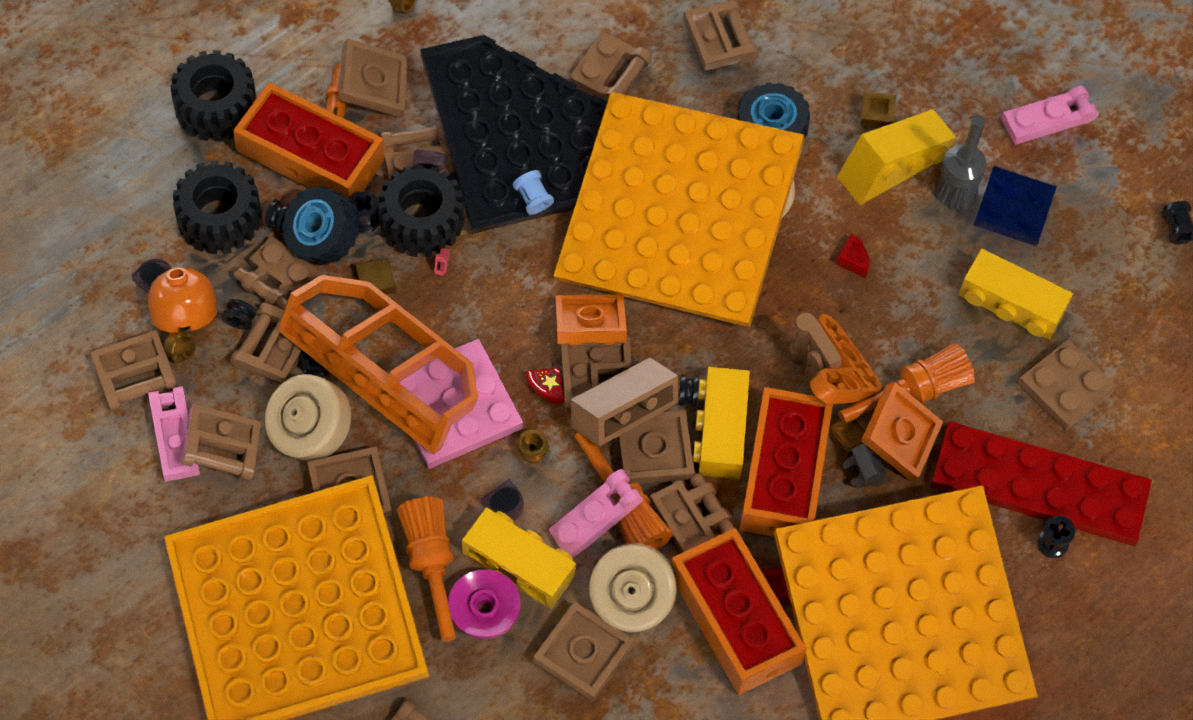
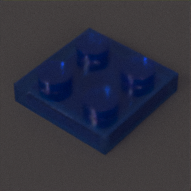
M994 166L973 225L1037 246L1057 186Z

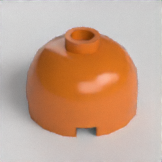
M176 267L162 273L152 282L147 296V306L152 324L158 329L169 333H179V328L190 326L191 331L198 330L209 324L218 311L217 296L211 281L200 271L190 268Z

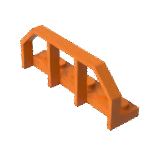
M320 275L290 293L278 331L434 455L441 450L451 425L471 412L477 402L478 393L473 363L368 281ZM321 292L364 299L379 312L343 333L341 337L301 304ZM392 321L424 346L425 349L391 370L388 374L352 345ZM437 357L461 375L464 400L443 413L442 416L399 383Z

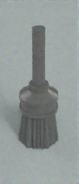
M981 115L972 117L964 144L955 145L947 151L942 164V173L935 183L936 188L934 192L937 196L936 199L940 200L945 206H948L951 211L953 209H966L968 206L973 205L979 183L986 168L985 156L977 148L985 125V119Z

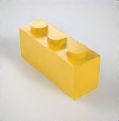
M982 248L965 276L959 292V296L965 298L970 304L982 306L994 312L1000 319L1012 321L1026 328L1032 335L1044 337L1048 340L1052 338L1074 294Z
M708 367L706 379L699 380L698 399L704 400L703 410H697L695 431H702L701 442H694L693 462L699 463L698 473H701L703 476L740 480L744 459L750 375L748 370Z
M486 507L462 539L463 555L485 569L494 570L506 575L513 581L517 589L552 610L575 578L576 563L570 554L560 548L554 550L546 545L543 539L534 531H524L514 525L513 520L503 512L497 511L495 513Z

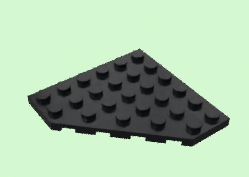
M486 35L421 49V59L459 189L462 191L463 203L472 234L574 210L608 102L596 95L591 96L578 89L576 84L556 73L550 74L536 66V62L516 51L510 52ZM538 170L542 175L540 180L547 194L552 195L554 203L537 214L529 215L526 210L527 204L520 191L514 189L513 182L525 173Z

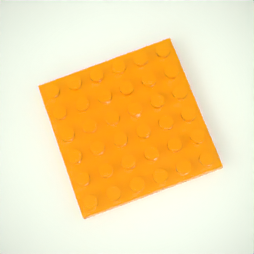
M611 92L553 277L556 281L610 294H621L627 298L750 327L805 141L804 135Z
M373 475L164 536L208 720H287L430 677Z
M983 485L777 528L773 531L798 635L807 649L804 660L819 720H938L1038 697Z

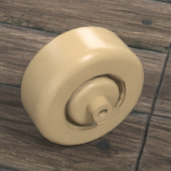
M311 374L291 377L279 385L271 395L265 411V429L273 446L281 453L301 461H311L332 455L343 444L351 424V408L345 393L336 384Z
M627 543L614 547L601 557L592 571L589 583L591 603L599 617L613 628L625 632H641L651 629L666 618L675 602L677 579L674 569L668 559L651 546L640 543Z

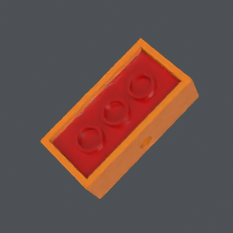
M268 82L233 130L236 151L308 188L323 186L349 199L354 193L364 191L385 160L384 138L271 82Z
M764 387L739 527L740 531L775 537L773 531L777 528L815 521L833 404H826L817 396Z
M736 528L672 557L671 565L676 575L677 588L738 696L802 665L807 649Z

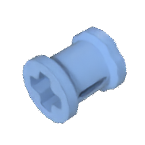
M538 170L525 173L513 182L514 189L520 191L527 204L526 210L529 215L537 214L554 203L552 195L547 194L540 180L542 175Z

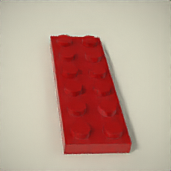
M948 421L930 487L946 492H954L983 485L988 504L1046 521L1048 518L1057 515L1065 516L1072 521L1074 528L1077 530L1136 546L1140 536L1152 479Z

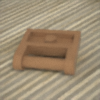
M735 0L684 12V22L704 71L741 61L743 63H750L759 57L758 49L755 44L751 43L739 15L741 13L740 6ZM721 18L728 20L739 47H732Z
M602 31L571 74L569 81L576 84L577 88L591 96L596 95L608 102L611 92L620 94L626 92L642 67L648 66L652 60V55L645 48H635ZM624 59L629 61V65L614 87H607L606 85Z
M436 123V127L399 133L391 134V131L380 132V136L384 138L385 164L390 181L391 174L395 171L402 173L403 167L410 165L411 169H415L417 164L422 163L439 166V173L446 171L451 174V179H456L440 123ZM438 140L439 146L394 152L393 148L394 146Z
M268 303L260 304L256 312L258 317L241 348L235 350L230 358L232 365L241 370L253 371L280 383L291 377L300 361L302 349L278 331L285 310ZM274 322L277 323L259 358L253 356L268 325Z
M810 313L800 314L796 319L795 329L797 334L795 341L790 345L789 357L792 361L803 365L805 377L810 384V381L822 369L840 368L842 358L817 319Z
M157 330L90 352L110 410L119 408L120 403L146 395L148 392L164 388L169 391L173 387H177ZM158 368L160 369L161 375L118 390L114 389V383Z
M193 404L189 410L180 464L191 467L193 464L236 474L238 479L250 481L255 470L261 421ZM198 444L243 455L242 461L197 450Z

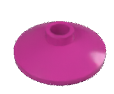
M482 569L467 573L454 584L449 594L448 604L452 621L458 629L471 637L489 639L504 634L515 624L520 614L521 598L516 585L506 575L494 570ZM486 604L491 607V610L488 613H481L478 607Z

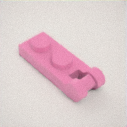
M1077 86L1068 93L1005 111L1002 114L1001 120L1014 145L1091 122L1098 117L1099 113L1095 105L1089 103V94L1084 86ZM1076 105L1078 111L1071 112L1069 107Z
M183 386L173 387V391L159 394V390L148 392L165 482L200 475L197 464H193L192 467L180 464L189 416ZM176 405V409L167 411L162 409V407Z
M620 469L612 473L602 486L549 529L560 549L570 554L573 559L643 501L638 490L632 489L629 485L630 478L625 470ZM616 493L621 497L618 503L613 498V495Z

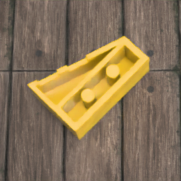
M934 109L861 134L838 173L837 178L860 206L931 165L944 161L947 151L951 148L957 137Z

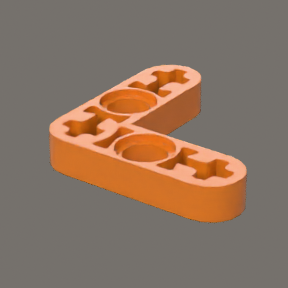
M827 314L820 315L817 321L841 356L842 362L840 368L822 369L810 381V388L813 393L826 404L855 403L876 395L882 389L881 382L839 323Z

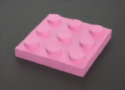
M479 339L455 348L473 363L478 393L474 409L451 425L442 449L434 455L413 439L428 469L523 429V421ZM438 357L399 382L441 416L464 400L461 375Z

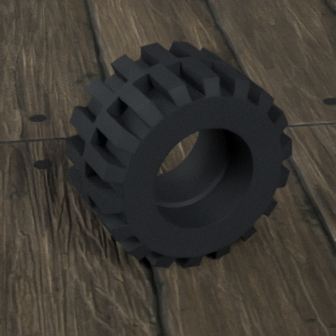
M213 50V54H207L206 51L199 52L200 56L196 58L193 55L186 58L187 64L180 63L177 67L178 73H173L171 78L172 85H170L174 111L180 126L183 129L187 128L188 134L193 137L200 134L201 140L208 141L209 137H214L215 141H222L221 137L228 136L229 139L233 138V130L257 99L254 78L250 68L245 66V62L241 58L235 60L232 53L227 52L225 55H221V50ZM213 90L229 93L226 97L217 101L200 99L203 94Z
M218 160L211 161V165L208 166L200 163L196 165L197 170L189 169L186 171V179L180 178L176 183L177 190L173 192V206L178 229L181 235H184L185 241L189 245L195 243L196 249L202 252L205 248H208L210 254H217V250L223 249L224 254L231 252V247L236 246L240 249L245 246V239L251 241L255 236L254 230H258L260 227L261 218L257 185H254L252 176L250 174L246 175L245 169L240 166L234 169L231 162L225 161L224 165H219ZM223 200L234 204L232 208L221 214H208L201 211L205 205L213 201Z
M417 164V168L411 169L410 165L403 167L402 173L395 171L391 174V181L385 180L382 185L383 191H379L378 196L379 223L382 235L387 237V243L391 247L397 244V251L402 254L407 250L410 251V256L418 257V253H424L425 257L432 256V251L437 250L440 253L441 248L445 249L446 244L452 246L456 242V236H460L462 231L463 195L462 191H459V184L456 179L451 181V174L446 171L439 173V167L433 165L430 169H426L425 164ZM416 204H428L438 210L433 215L424 218L412 217L404 212L407 208Z

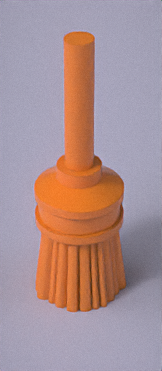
M954 342L924 361L919 359L911 365L901 367L900 380L895 382L924 405L926 401L937 399L941 393L974 384L975 378L973 374L974 369L967 354H965V350ZM883 392L840 410L839 416L842 422L847 423L874 411Z
M579 432L576 433L575 439L605 483L606 479L614 471L597 445ZM631 483L629 485L632 489L638 490L643 501L616 523L615 526L619 527L626 544H645L659 551L669 542L674 533L651 508L650 499L642 492L641 485L639 483ZM618 493L613 495V498L618 503L621 497Z
M424 496L412 499L411 501L408 500L396 510L408 541L406 553L410 558L409 567L413 571L422 572L424 579L429 581L441 640L443 642L452 641L456 638L442 576L446 574L444 567L454 560V556L450 551V539L446 537L443 499Z

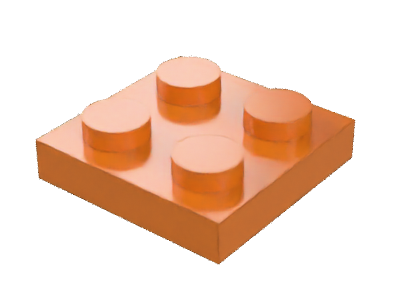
M555 295L557 344L576 346L582 343H602L612 345L627 342L623 295Z
M893 382L886 384L861 441L907 479L914 480L919 478L943 421L900 385Z

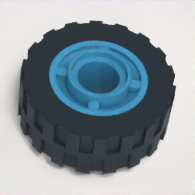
M765 83V85L753 87L751 91L748 90L744 94V98H741L739 102L737 120L803 134L805 138L808 135L809 104L804 100V96L800 92L795 91V88L791 86H785L783 83Z
M318 186V188L310 187L304 192L301 191L294 200L292 199L288 210L284 213L285 218L284 223H282L284 234L282 236L287 243V248L294 252V255L317 265L318 263L329 265L331 262L336 263L340 261L339 259L343 256L345 257L349 253L350 248L354 246L356 236L359 234L358 223H360V219L357 216L356 206L351 204L352 201L349 198L323 186Z

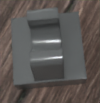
M864 443L853 448V455L843 463L844 469L849 472L859 468V475L850 480L851 485L856 488L872 484L878 487L889 481L879 455Z

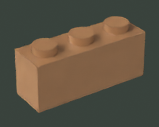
M650 357L571 399L572 428L600 447L678 404V375Z

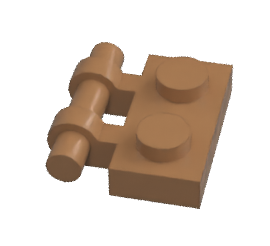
M271 236L249 258L250 266L256 270L249 272L240 266L234 272L233 277L242 283L241 287L247 292H255L265 300V303L285 310L288 302L287 299L291 292L323 275V273L306 260L294 255V252ZM270 279L279 287L272 289L264 282Z
M701 473L695 474L690 478L689 481L694 487L690 491L686 490L680 480L650 495V503L655 512L674 533V536L671 538L680 553L714 538L715 536L711 531L713 529H719L722 534L734 529L731 523L733 519L727 508H722L715 497L717 493L712 483L706 482ZM703 503L710 515L703 518L696 504Z

